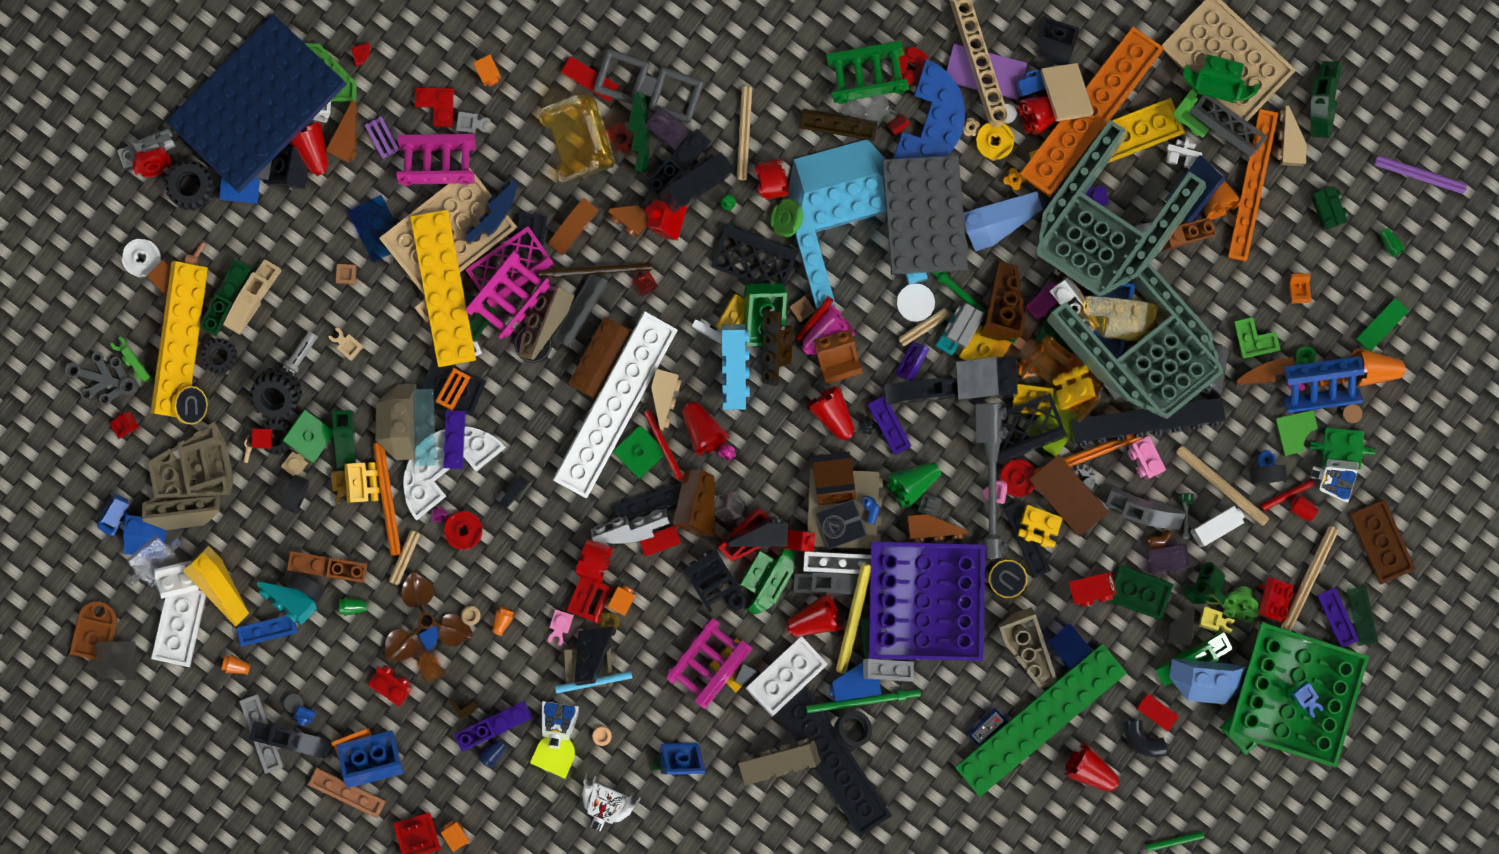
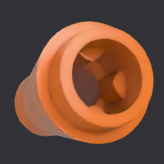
M500 606L499 609H496L493 633L500 636L503 635V632L514 618V611L505 606Z
M225 655L221 670L225 671V673L248 675L251 664L232 655Z

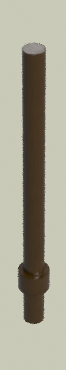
M652 264L564 269L553 267L547 270H537L538 278L553 277V279L562 278V276L652 271Z

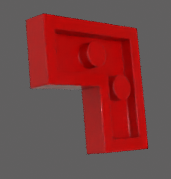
M415 88V108H434L433 126L453 128L454 89Z

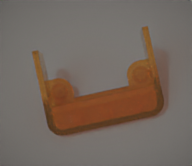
M1045 336L1023 364L1020 375L1022 377L1026 374L1029 377H1038L1040 375L1053 387L1060 390L1062 385L1055 386L1053 379L1057 378L1061 373L1071 372L1073 368L1077 366L1082 367L1084 364L1053 338ZM1090 370L1084 374V378L1092 379L1096 397L1069 408L1073 413H1078L1077 421L1079 423L1100 402L1104 383L1097 379ZM1076 378L1070 380V384L1076 383Z

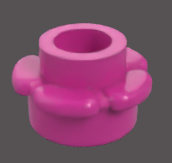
M720 445V450L718 451L720 457L727 461H731L732 458L736 457L735 449L731 445Z

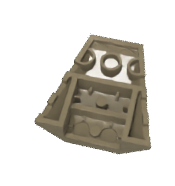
M215 422L209 424V427L203 431L196 432L188 440L181 441L175 448L168 449L148 462L154 497L156 499L230 495L234 479L227 444Z

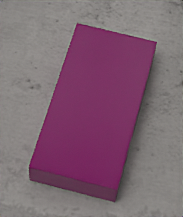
M1053 281L1024 307L1037 321L1058 302L1050 292L1056 285Z

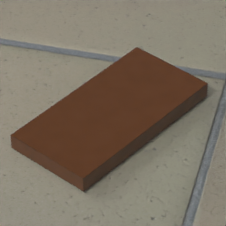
M1060 454L1056 455L1029 478L1079 537L1109 513Z
M1385 499L1349 514L1379 585L1416 570Z

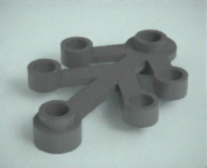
M94 352L91 358L97 364L102 375L81 369L80 365L73 362L65 367V374L70 378L80 376L99 382L89 389L85 388L81 391V397L84 400L92 399L94 394L110 385L118 388L108 394L100 395L99 402L102 405H109L113 399L122 394L126 396L134 395L138 390L137 380L127 376L122 367V360L118 357L111 358L110 365L116 369L120 380L112 377L104 362V355L100 352ZM97 354L101 355V359L99 361L95 360V356ZM116 359L119 360L118 366L113 365V361ZM73 367L77 368L76 374L71 373ZM128 383L132 384L130 390L126 389V384ZM85 391L90 392V396L88 398L84 397ZM104 396L108 397L107 403L102 402Z

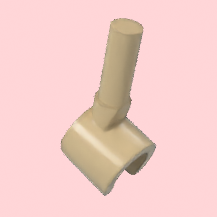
M247 435L244 442L246 447L244 463H248L252 450V442L248 441L249 435Z

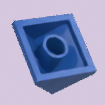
M699 743L661 744V774H705Z

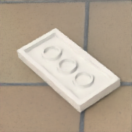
M201 590L165 598L151 659L190 667L206 600V595Z
M801 636L761 673L746 690L772 717L828 664Z

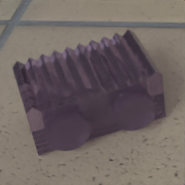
M662 107L657 110L646 124V128L652 130V133L658 135V138L661 137V140L667 142V145H670L673 149H676L691 131Z
M1186 544L1146 551L1150 574L1155 573L1156 576L1167 575L1168 570H1174L1175 573L1186 571L1185 567H1190Z

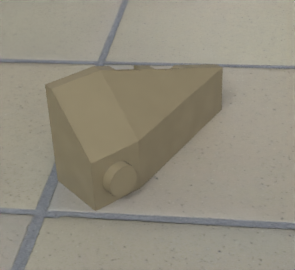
M533 284L530 296L538 288L535 284ZM550 286L544 294L540 292L536 297L538 299L536 304L532 308L529 307L528 316L524 319V323L527 325L526 331L522 334L520 357L534 360L567 315L574 295L559 287Z
M1029 607L1013 613L999 625L1004 644L1040 689L1052 685L1057 681L1035 612Z

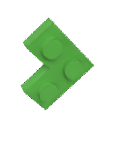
M1253 317L1233 322L1242 359L1280 351L1277 333L1272 332L1257 336Z

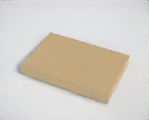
M1078 63L1041 69L1040 73L1056 122L1093 115L1094 112Z

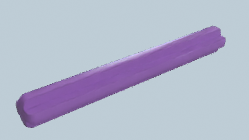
M1380 155L1375 159V166L1461 194L1466 191V183Z

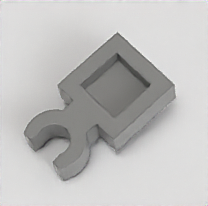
M459 112L456 131L476 134V129H480L483 133H489L490 130L483 128V124L485 122L491 123V120L489 118L478 120V114Z

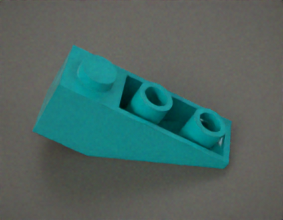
M263 582L257 583L258 593L265 600L269 598L273 602L272 605L278 611L283 610L287 613V618L293 623L296 621L302 625L317 610L315 602L297 589Z

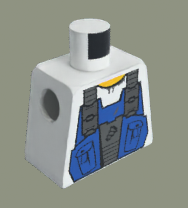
M1328 459L1325 469L1313 466L1311 477L1321 480L1320 491L1348 503L1359 463Z
M542 701V736L549 738V748L559 749L561 740H570L579 714L578 706Z

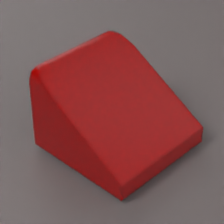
M900 114L887 123L886 126L892 135L896 136L906 129L910 122Z
M131 412L123 413L109 423L118 439L139 428Z

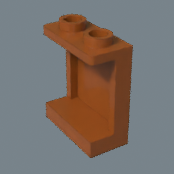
M850 329L813 340L826 385L863 373Z

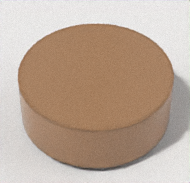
M1348 405L1343 409L1342 417L1347 423H1357L1362 418V410L1358 405Z

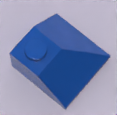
M126 515L123 534L124 554L163 559L167 530L143 522L142 517Z

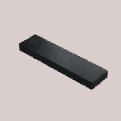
M682 482L613 506L616 517L627 516L628 521H631L636 517L651 514L655 510H662L676 505Z
M1020 500L1003 507V510L1031 575L1035 578L1051 571L1040 544L1034 541H1026L1023 537L1017 535L1020 528L1023 530L1027 528V526L1020 524L1025 509Z

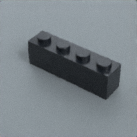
M722 152L717 155L711 154L704 160L705 163L702 165L700 162L691 168V172H683L677 177L678 180L676 182L671 180L663 187L665 190L660 196L673 213L727 179L735 171Z

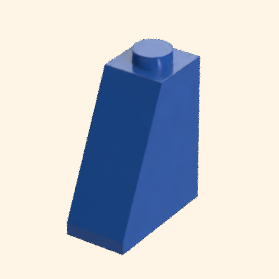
M863 662L832 682L833 686H829L830 696L835 698V701L881 694L879 680L863 679Z

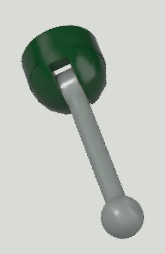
M1178 493L1179 503L1184 506V511L1186 512L1182 537L1189 539L1188 506L1193 503L1194 493Z

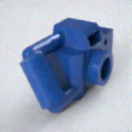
M1041 70L1027 72L1024 74V80L1020 79L1015 83L1019 97L1046 89L1040 73Z
M114 493L97 523L99 530L108 536L115 535L121 523L125 522L126 515H128L126 509L129 506L127 498Z

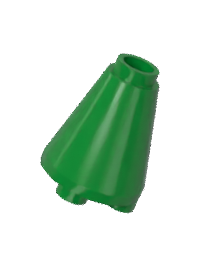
M933 462L894 471L888 475L889 481L886 483V486L891 493L895 494L900 508L909 507L938 480V477L941 476V470Z

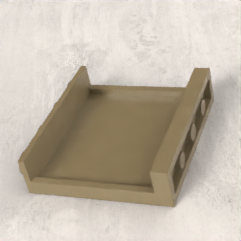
M810 469L807 532L815 533L814 547H828L816 513L845 502L818 505L814 470ZM853 471L856 503L868 536L837 546L836 548L871 549V542L881 541V534H877V526H881V515L877 516L875 525L866 523L868 511L862 505V499L866 496H871L875 499L878 506L882 507V496L879 495V488L883 486V476H879V472Z

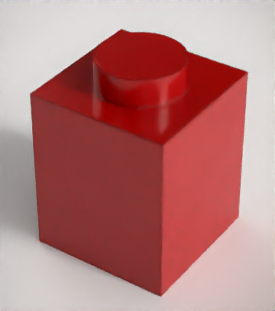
M788 530L787 547H783V549L813 552L815 533Z

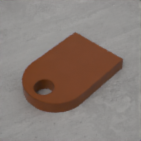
M91 602L81 609L70 655L109 662L118 622L117 614L109 604ZM98 606H102L105 609L102 617H98L95 614V609Z

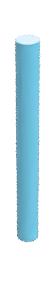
M627 671L598 677L594 684L577 686L573 682L555 686L556 693H562L632 679L633 677L632 672Z

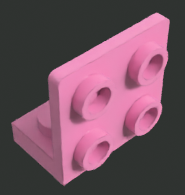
M1150 436L1128 446V455L1132 461L1135 460L1138 466L1136 471L1140 478L1143 477L1144 480H1147L1166 471Z

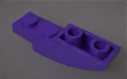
M523 701L454 734L463 752L533 717L526 702Z

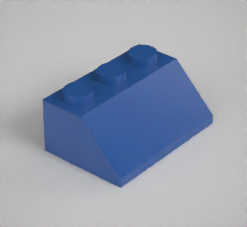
M393 730L336 745L343 779L347 788L404 774Z

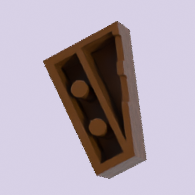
M702 469L685 470L673 525L697 537H715L714 475Z

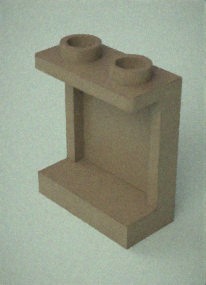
M610 647L605 652L602 660L603 665L598 677L616 674V670L612 671V663H616L615 651H611ZM577 649L564 650L566 684L573 683L575 680ZM613 682L592 687L613 686Z

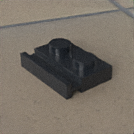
M520 212L517 234L529 226L543 246L547 216ZM528 232L521 236L520 244L531 245L532 238ZM519 247V251L529 252L530 248ZM532 250V253L542 254L540 250Z

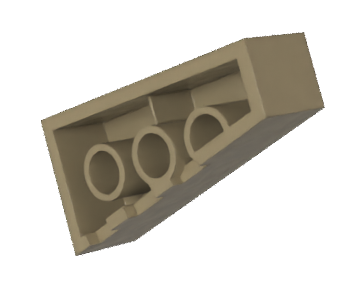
M808 738L797 741L798 744L790 746V743L779 746L777 751L772 752V749L761 751V755L756 757L753 754L742 757L743 760L738 764L744 784L749 785L768 780L771 776H783L788 774L789 771L795 773L807 768V766H809V769L816 767L821 760L815 741H809Z

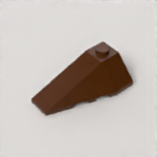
M999 261L980 336L997 341L1023 336L1026 315L1023 311L1018 266Z

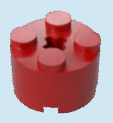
M782 158L759 162V165L755 166L756 176L761 180V184H758L759 194L765 200L789 196V193L785 191L788 190L785 168L782 169V165H780L783 164Z
M587 539L575 574L601 584L605 575L603 571H607L611 561L607 558L611 557L614 547Z

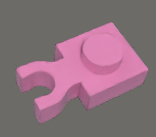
M559 610L554 611L549 627L554 629V631L549 636L548 642L552 643L553 637L557 636L559 637L558 645L562 646L563 632H569L574 615Z

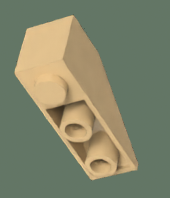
M1286 105L1283 111H1280L1279 121L1282 122V129H1279L1278 134L1281 148H1278L1277 159L1280 160V165L1304 166L1306 164L1307 144L1290 107Z
M656 369L651 388L660 430L664 431V428L669 427L671 417H668L669 410L674 409L676 399L673 396L675 391H679L682 380H678L679 375Z

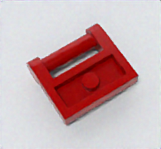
M580 577L567 611L599 624L601 621L600 616L609 593L612 594L614 588ZM599 588L602 590L594 613L591 615L587 612L595 592Z

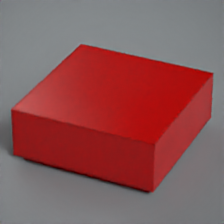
M252 429V448L272 449L273 430Z

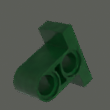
M1207 562L1202 566L1194 588L1185 587L1183 595L1193 604L1224 605L1226 597L1220 591L1225 580V574L1214 563Z

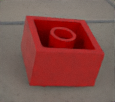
M1112 572L1069 582L1074 605L1080 604V607L1095 604L1094 600L1096 599L1099 600V603L1113 599L1112 595L1117 594Z

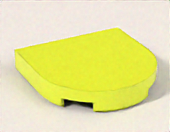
M544 737L539 742L530 763L566 779L575 758V749L570 740H561L560 748L553 749L548 747L549 738Z

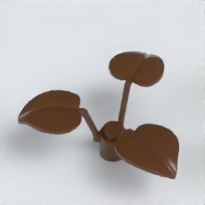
M412 572L403 584L402 599L408 607L419 606L422 613L418 619L419 626L410 635L403 629H396L389 633L385 641V658L389 661H403L415 654L418 644L412 637L421 628L429 629L433 625L441 628L438 632V637L447 646L460 645L473 637L470 626L465 624L460 616L447 614L442 618V624L435 622L432 614L425 612L422 604H427L432 600L434 590L427 579L415 572Z

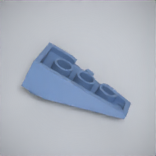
M1038 192L963 213L964 224L975 251L996 245L1004 237L1041 212L1043 208Z

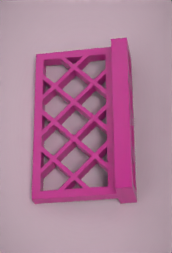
M529 226L466 269L479 290L485 286V282L489 281L486 279L488 268L499 269L489 266L490 258L493 256L501 257L500 267L503 264V259L508 258L507 255H504L505 248L508 245L517 246V252H519V247L530 248L528 259H518L527 261L526 268L537 277V270H547L555 265ZM527 232L532 238L530 246L520 244L521 236ZM532 250H540L544 257L539 261L531 260ZM477 267H484L483 279L476 278L472 270ZM515 268L507 271L512 273L511 280L520 288L531 282L519 271H515ZM499 282L495 286V292L504 299L514 294L503 283V286L498 288ZM485 298L490 307L494 308L498 305L492 298Z

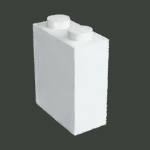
M1233 506L1192 529L1190 532L1198 546L1204 547L1244 523L1243 518L1245 517L1239 508L1236 509Z

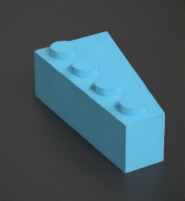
M722 324L723 410H745L746 397H750V386H746V379H749V367H746L745 360H749V349H745V342H749V330H745V324Z

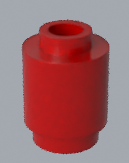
M1302 495L1299 497L1294 496L1289 504L1291 507L1290 511L1304 521L1308 520L1311 522L1319 511L1314 503Z

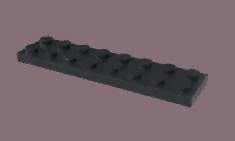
M805 687L777 713L796 741L808 738L809 741H815L821 762L814 768L861 837L890 818L892 814L848 748H844L837 742L834 736V727L824 712H806V706L818 703L808 688Z

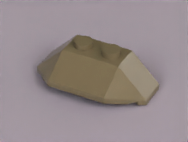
M397 384L376 402L375 440L396 460H415L417 384Z
M219 495L160 499L152 497L149 501L142 503L143 522L164 530L204 526L220 512Z

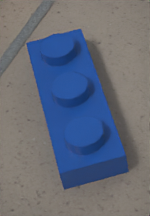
M287 616L237 628L241 647L298 633L296 622L293 623Z

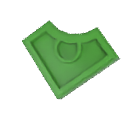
M1313 410L1275 419L1284 456L1304 452L1306 437L1311 431L1318 429Z

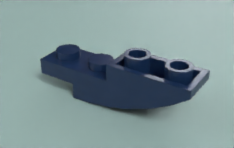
M516 180L512 183L508 181L501 188L503 191L498 196L494 194L487 201L489 203L487 208L491 213H485L479 219L480 224L476 227L471 226L465 232L466 237L464 239L469 245L483 233L490 238L502 224L509 213L516 195L518 185Z

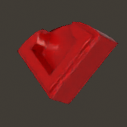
M370 43L351 48L356 67L362 65L368 59L371 50Z

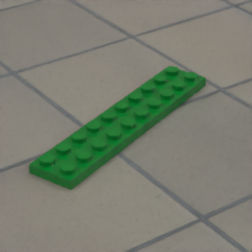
M1101 643L955 766L956 770L976 794L981 797L1126 675L1127 672L1104 644Z

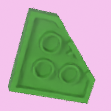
M305 43L347 83L331 102H351L352 100L356 102L357 83L320 44Z

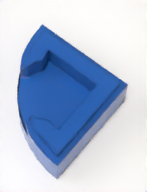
M437 626L419 634L427 652L437 642Z

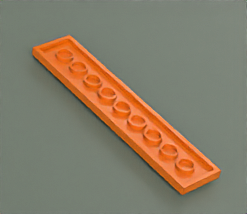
M1132 27L1086 87L1094 112L1093 115L1060 121L1021 171L1020 177L1051 198L1163 52L1164 47L1135 27Z

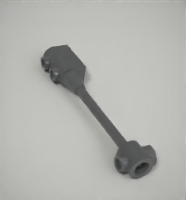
M1001 403L976 404V443H984L988 462L989 535L978 542V545H985V558H1002L1003 554L1007 553V543L1002 542V537L997 535L996 462L1002 438L1005 439L1007 435L1006 427H1002V419H1006V408H1001Z

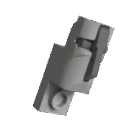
M168 128L133 142V145L117 150L123 168L132 167V162L135 159L134 155L138 152L153 151L156 148H164L166 152L176 147L175 141L170 140V137H173L170 129Z

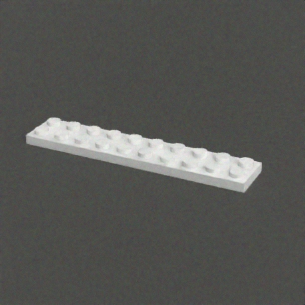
M643 311L558 468L553 481L584 498L588 497L672 342L677 329Z

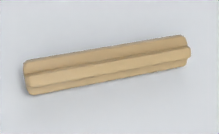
M945 308L900 336L898 340L901 345L906 346L949 318L948 311Z
M413 530L409 532L390 576V583L395 585L400 583L420 537L418 532Z

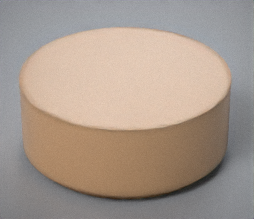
M600 726L593 731L592 738L597 745L604 746L611 741L612 733L607 727Z

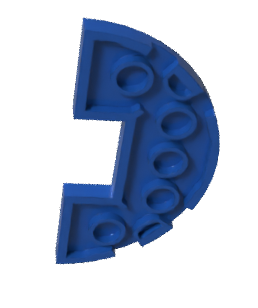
M926 59L914 92V97L931 102L920 138L901 132L893 159L948 156L958 143L963 131L965 107L959 87L946 70Z

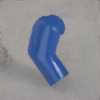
M866 496L862 499V505L868 511L866 523L875 525L880 508L874 498Z

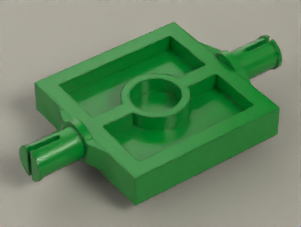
M1325 427L1322 442L1310 441V445L1317 446H1309L1310 450H1321V466H1325L1328 459L1357 462L1359 463L1358 469H1361L1363 455L1375 456L1376 453L1368 451H1376V447H1364V431Z

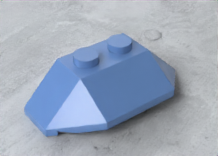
M1172 658L1169 677L1187 701L1227 704L1241 691L1248 666Z

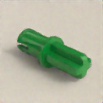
M725 195L721 199V206L726 211H731L736 205V200L732 195Z

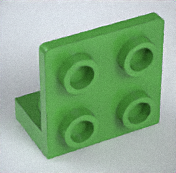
M1192 88L1172 115L1175 116L1177 122L1187 125L1194 135L1204 137L1210 127L1189 113L1198 100L1196 98L1197 91Z

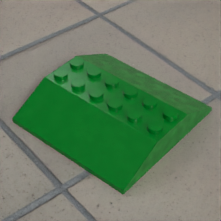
M1261 622L1228 734L1337 768L1369 656ZM1305 681L1310 683L1319 697L1315 702L1323 707V711L1318 710L1316 707L1313 709L1315 717L1308 715L1306 708H1301L1291 694L1292 691Z

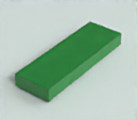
M1394 298L1355 340L1366 350L1372 351L1409 310Z

